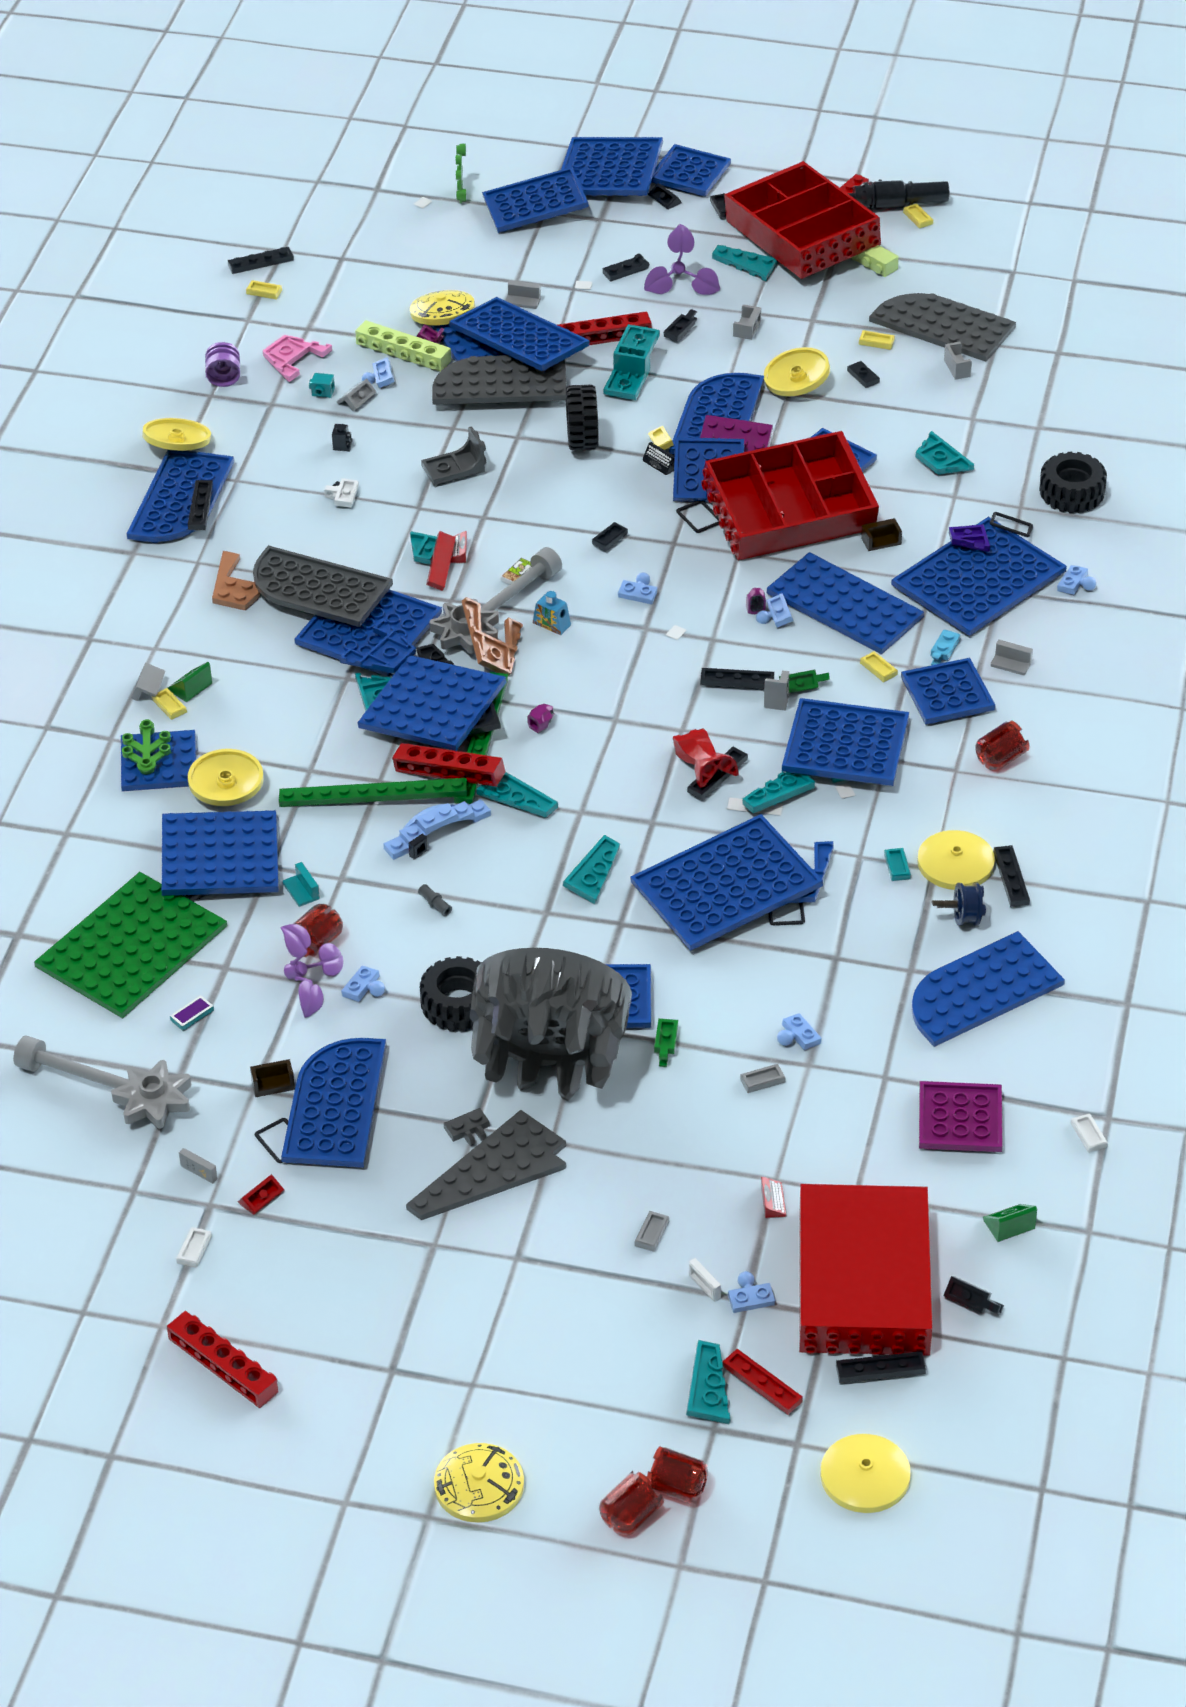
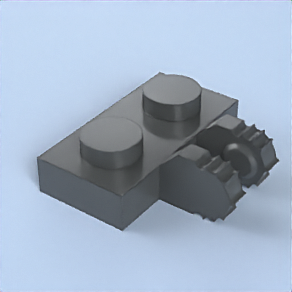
M481 1108L444 1122V1129L453 1142L464 1138L470 1146L475 1143L473 1133H476L480 1140L483 1141L487 1138L483 1129L490 1127V1122Z

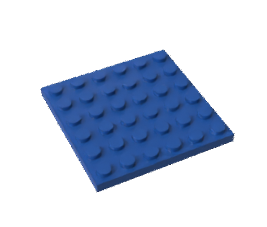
M572 137L561 170L569 167L573 168L585 195L647 196L663 145V137Z
M389 589L360 627L314 615L294 640L296 645L339 660L340 656L349 648L366 655L384 638L373 633V627L381 619H385L390 627L393 626L400 636L405 637L415 646L430 628L429 621L441 615L442 607ZM364 668L387 677L391 675L388 672Z
M411 655L401 664L357 722L358 728L457 751L506 684V677Z
M800 698L782 763V771L894 786L909 720V712Z
M276 810L162 814V896L279 892Z

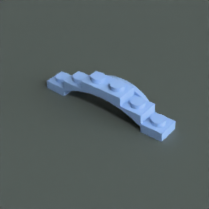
M481 799L469 805L463 801L457 805L447 803L429 807L415 815L402 830H399L400 834L398 837L383 843L384 850L395 860L408 854V843L422 833L427 836L445 825L462 820H473L476 823L491 816V810Z

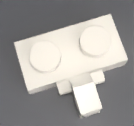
M342 478L339 486L326 485L324 490L325 498L335 499L334 505L351 508L359 481Z

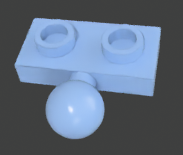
M388 357L372 363L373 374L367 372L362 376V381L368 379L371 384L376 380L379 388L394 382Z
M1071 565L1057 585V591L1074 595L1080 585L1085 590H1093L1096 587V580L1091 576H1087L1088 568Z
M642 572L637 575L636 582L623 580L618 591V597L653 604L657 594V587L648 585L650 583V576Z
M783 593L766 600L770 611L762 610L756 615L757 622L761 624H766L770 621V618H773L777 628L793 621Z
M361 966L341 990L342 997L359 1002L368 990L373 996H381L385 992V986L381 981H376L380 977L379 970Z
M800 1013L783 1019L782 1026L786 1030H781L777 1035V1040L781 1045L787 1046L792 1043L793 1039L804 1050L821 1044L822 1038Z
M748 1271L740 1273L738 1284L742 1288L728 1291L733 1313L774 1306L775 1298L770 1283L753 1286L755 1281L753 1274Z

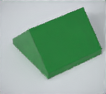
M206 662L192 669L167 688L175 696L188 702L212 684L210 663Z
M1018 1204L984 1216L983 1220L996 1241L1000 1242L1035 1229L1037 1207L1034 1205Z

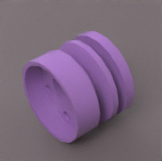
M217 342L207 349L205 353V373L210 383L219 387H228L238 381L240 377V353L231 343Z

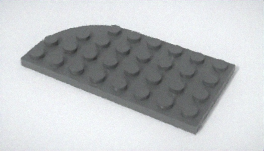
M911 293L893 297L880 304L869 316V322L944 348L945 344L961 342L962 354L985 362L1016 328V322L1008 318L982 311L949 298L937 296L934 293Z
M509 355L471 356L456 361L441 370L434 379L432 404L566 400L567 387L565 359L544 371H539Z
M269 545L258 557L253 568L254 583L258 592L274 604L357 627L363 624L393 585L392 578Z

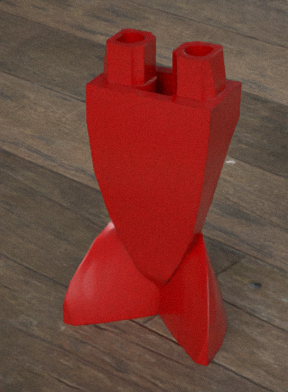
M704 728L691 730L689 733L681 736H673L676 755L683 761L695 765L696 781L700 788L708 783L718 768L731 775H739L736 761L729 755L715 752L709 735Z

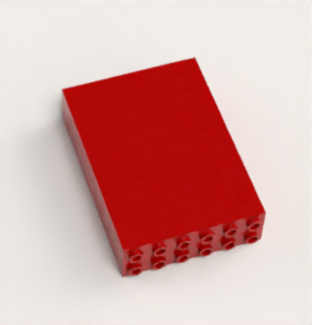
M804 161L724 194L726 221L801 279L854 257L865 250L881 245L880 217Z
M843 431L705 461V468L703 469L704 478L701 481L703 490L707 492L709 503L713 505L714 515L719 518L720 528L725 531L726 541L730 542L731 552L733 555H736L738 561L861 533L862 525L877 522L879 505Z
M800 1184L799 1352L809 1354L892 1355L922 1351L923 1356H930L932 1301L928 1187Z

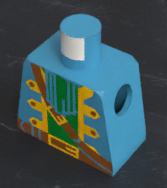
M548 591L535 605L533 624L562 635L571 626L567 603L558 599L556 592Z

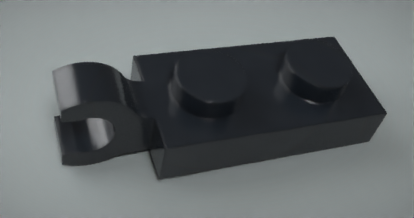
M690 309L686 315L681 314L664 330V337L678 342L695 325L697 318L694 316L697 311Z
M951 1276L943 1295L981 1314L985 1312V1309L998 1314L1002 1312L1004 1307L1003 1304L990 1300L992 1293L955 1276Z

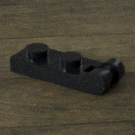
M636 254L634 258L604 267L602 271L604 276L611 282L646 270L650 264L641 254Z

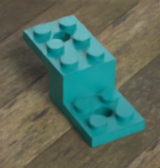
M627 325L613 353V371L603 389L604 395L636 400L650 372V354L660 336V330Z

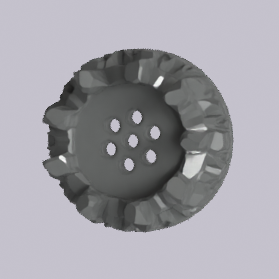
M532 947L506 950L494 954L481 962L474 976L470 1019L473 1022L471 1044L473 1059L485 1065V1078L492 1082H499L504 1076L508 1057L519 1060L517 1086L520 1091L530 1088L536 1083L541 1067L556 1065L558 1094L567 1101L579 1090L584 1065L586 1084L602 1089L610 1076L613 1060L617 1058L620 1040L627 1027L632 1000L630 986L618 972L606 964L570 951Z

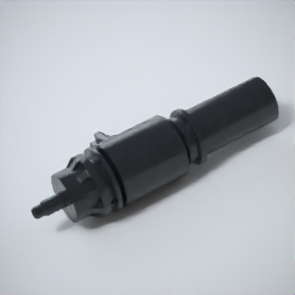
M879 179L875 182L870 181L869 185L867 182H863L861 185L853 186L852 193L848 194L867 208L870 206V209L899 208L904 207L905 204L913 205V203L948 202L950 191L948 181L921 183L909 181L904 183L902 180L882 181Z

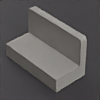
M517 281L508 282L507 302L518 307L537 309L541 299V284Z
M365 379L336 402L340 404L346 401L352 411H354L373 396L376 390L368 379Z
M998 639L991 667L1025 675L1032 663L1033 649Z
M145 662L131 699L138 701L142 692L156 697L165 670Z
M782 670L780 680L765 679L764 708L786 711L789 698V671Z

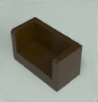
M895 518L862 525L861 539L868 551L902 544V530Z
M290 1059L250 1066L255 1098L295 1090L294 1073Z

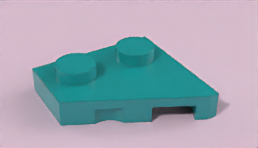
M411 531L410 539L414 561L431 565L437 536Z

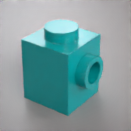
M314 373L313 378L309 380V389H311L312 396L332 398L335 389L334 374Z

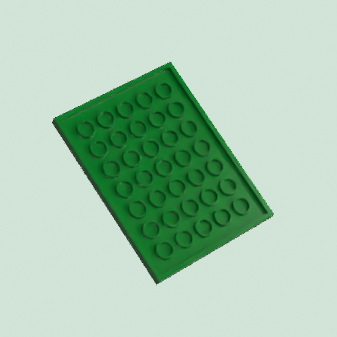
M138 872L36 959L34 965L39 970L123 1019L227 927V920L182 895L162 896V884L142 872Z

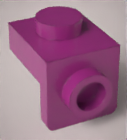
M424 324L416 337L439 344L444 337L441 335L444 329L441 328L439 332H436Z

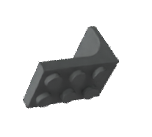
M471 426L468 427V439L460 449L421 460V466L433 485L485 472V464L487 463L484 455L486 446L484 441L480 440L478 431H475Z

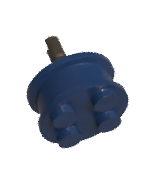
M978 882L964 886L963 883H957L953 900H932L931 902L937 908H953L955 921L958 926H962L964 923L979 925L982 916L986 914V906L983 904L984 887L980 886Z

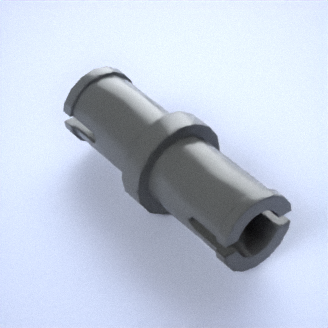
M423 884L418 889V893L428 901V904L431 907H435L443 916L451 913L452 906L446 903L439 893H435L427 884Z

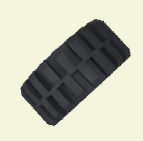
M592 384L569 385L566 387L567 435L569 449L572 451L595 450L599 445L596 388Z
M1072 451L1059 453L1057 456L1050 457L1041 468L1040 495L1047 505L1050 504L1053 509L1057 508L1061 512L1083 513L1085 510L1090 511L1093 507L1096 508L1104 499L1107 471L1103 464L1099 463L1098 459L1092 458L1089 454L1084 455L1082 452L1073 453Z
M456 956V958L452 959L448 957L444 961L439 960L435 962L434 966L431 965L422 975L419 986L421 1009L424 1016L432 1024H437L442 1029L448 1028L449 1031H454L455 1029L465 1031L466 1028L473 1029L470 1010L474 976L477 967L481 964L480 961L477 960L475 962L473 958L467 957L465 959L462 956ZM453 990H466L471 992V994L464 997H449L444 995L447 992Z

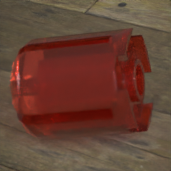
M1011 720L1004 722L977 740L975 750L978 760L983 765L985 764L986 768L998 771L1027 752L1030 748L1029 740H1024L1020 733L1022 728Z
M327 904L314 905L293 923L304 927L310 935L311 944L306 948L307 954L304 957L308 955L315 957L323 944L331 943L342 932L343 921L339 913L335 909L331 910L332 907Z
M659 1446L653 1456L655 1461L651 1472L648 1471L645 1486L652 1491L685 1503H694L700 1498L707 1483L708 1467L706 1463L701 1459Z
M631 1471L600 1501V1515L609 1528L613 1527L614 1532L619 1535L628 1536L633 1534L664 1504L662 1494L656 1495L651 1487L653 1482L641 1472L634 1474Z

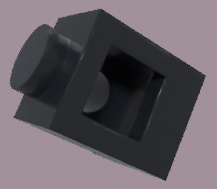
M335 424L332 431L333 450L350 452L353 438H351L348 425Z

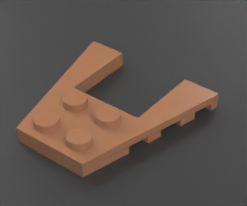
M223 551L212 602L213 604L246 611L259 599L260 593L254 582L229 577L240 560V554Z
M465 597L462 600V605L478 664L497 673H504L509 676L512 672L515 660L514 653L518 648L516 644L520 639L521 633L519 632L523 624L508 617L504 621V643L481 632L480 603Z

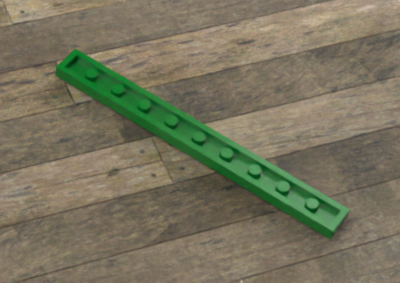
M490 672L506 677V684L492 701L498 716L508 682V674ZM494 730L472 736L467 753L487 755ZM467 782V796L454 797V803H461L463 801L467 804L473 803L479 784Z
M467 778L279 789V807L467 796Z

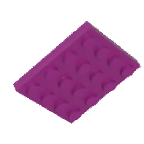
M706 415L700 438L744 439V452L769 447L773 425Z
M920 1081L919 1149L1002 1152L1001 1084Z

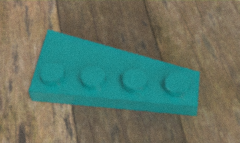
M717 245L712 253V259L728 266L734 265L740 271L744 269L749 272V275L754 277L758 275L763 281L768 280L778 264V261L771 256L734 249L724 245Z
M782 771L777 775L778 778L773 781H767L765 787L757 788L742 798V802L752 813H756L815 788V781L806 774Z
M505 772L497 787L481 785L476 789L477 795L543 817L549 816L558 808L556 800Z
M603 835L563 881V887L595 904L618 853L620 843Z
M698 1340L686 1415L729 1424L730 1413H728V1398L725 1393V1378H723L722 1372L723 1364L720 1344Z

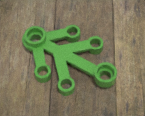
M466 143L456 145L457 190H459L456 191V200H459L460 203L466 202V189H463L462 156H466Z
M145 719L139 725L140 734L143 735V745L135 741L131 733L123 734L122 742L124 745L129 746L122 748V756L137 763L138 770L142 774L148 775L154 772L157 761L171 753V747L167 744L171 741V735L169 731H162L159 734L160 738L151 744V735L155 732L154 723L149 719ZM159 748L160 751L150 757V754ZM133 749L143 754V758L133 753Z

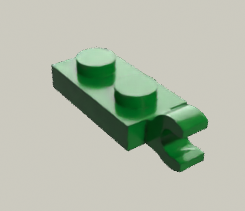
M814 669L789 674V693L818 688V682L830 680L829 672L816 675V670Z
M658 1018L654 1053H659V1067H667L668 1054L675 1053L678 1020Z

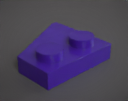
M984 524L949 527V536L952 544L990 552V544Z

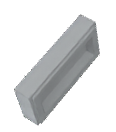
M778 1064L740 1074V1080L747 1093L785 1083L786 1079Z
M183 1148L179 1152L181 1167L212 1184L217 1180L216 1165Z
M649 1211L635 1239V1246L655 1252L669 1223V1216Z

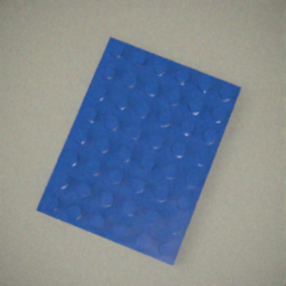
M988 516L976 525L984 524L990 544V552L954 545L950 541L893 578L891 585L970 636L1066 572L1067 566L1019 535L991 526V518Z
M762 814L630 876L631 883L690 951L823 886V880Z

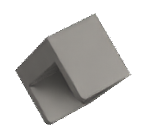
M742 305L741 319L739 322L735 321L733 323L734 337L753 339L761 322L760 307Z
M961 342L945 344L944 361L955 380L971 377L972 361L970 359L964 360L961 355Z

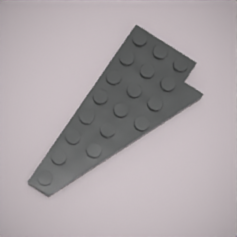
M520 1110L406 1204V1210L422 1221L566 1169V1162L556 1156V1154L566 1147V1140Z

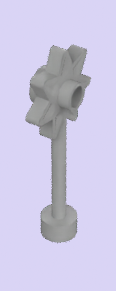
M544 547L533 555L530 560L532 568L481 607V632L498 639V630L493 627L499 623V612L496 609L537 577L548 580L562 569L561 558L553 549ZM444 603V616L429 621L430 632L442 635L440 638L442 649H448L460 644L468 653H475L463 605L455 606L450 603Z
M27 1035L23 1036L16 1045L13 1061L17 1067L34 1072L43 1064L115 1088L111 1091L114 1103L126 1106L123 1112L126 1124L134 1123L146 1117L157 1128H162L168 1112H188L190 1110L189 1099L183 1095L192 1086L190 1075H168L165 1060H160L149 1072L130 1066L127 1068L128 1079L47 1053L44 1041Z

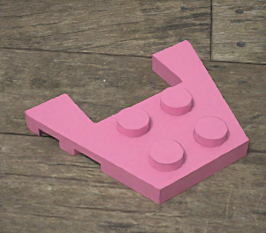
M283 335L263 350V356L287 381L291 382L300 375L299 369L291 366L294 362L308 352L323 358L332 351V345H319L317 341L309 343L305 342L303 338Z

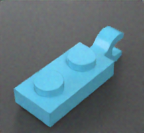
M948 630L942 631L931 649L930 656L933 658L931 665L940 664L942 660L948 661L960 641L961 634Z

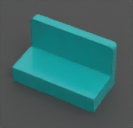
M302 862L295 864L296 875L283 880V885L296 904L301 907L320 899L319 885Z

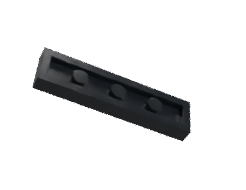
M281 247L271 251L236 257L227 261L231 273L236 274L294 261V256L289 247Z
M195 480L188 530H206L213 491V480Z
M702 668L700 685L764 689L765 679H774L775 672Z
M734 746L725 753L736 761L738 768L748 760V754ZM718 768L704 787L700 788L697 781L694 780L687 787V792L703 800L731 774Z
M1013 845L994 847L995 860L1010 907L1029 905L1030 898Z
M922 1351L836 1360L839 1383L926 1374Z

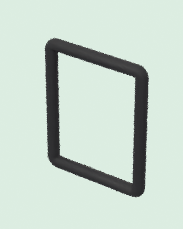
M695 501L676 510L679 516L696 533L719 525L718 516L714 515L713 510L704 501ZM701 503L718 522L697 529L680 511Z
M993 512L990 520L991 526L1024 537H1029L1033 528V524L999 512ZM996 515L1029 526L1027 534L993 523Z
M799 903L801 914L800 921L773 922L771 911L768 913L770 925L775 926L804 924L805 915L803 903Z
M281 1118L254 1133L258 1141L277 1163L283 1162L259 1134L282 1122H285L288 1126V1119Z

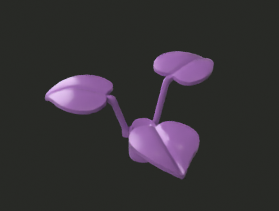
M678 224L668 236L667 245L669 249L674 253L680 252L677 261L671 265V271L667 273L666 268L663 266L653 268L646 277L644 283L645 291L656 294L667 293L673 284L672 278L669 277L672 273H685L694 277L695 279L691 285L699 294L710 295L720 290L718 276L714 270L702 268L697 272V275L685 270V264L681 262L683 252H691L695 244L694 237L686 226Z
M297 924L284 925L280 928L284 934L287 950L293 957H297L285 965L284 974L288 979L295 978V981H302L298 992L304 1018L318 1011L324 1001L321 988L317 984L313 985L312 980L303 978L307 973V969L322 965L325 975H337L343 967V956L334 944L325 943L318 952L321 962L306 965L299 960L307 954L306 948L311 944L308 931Z

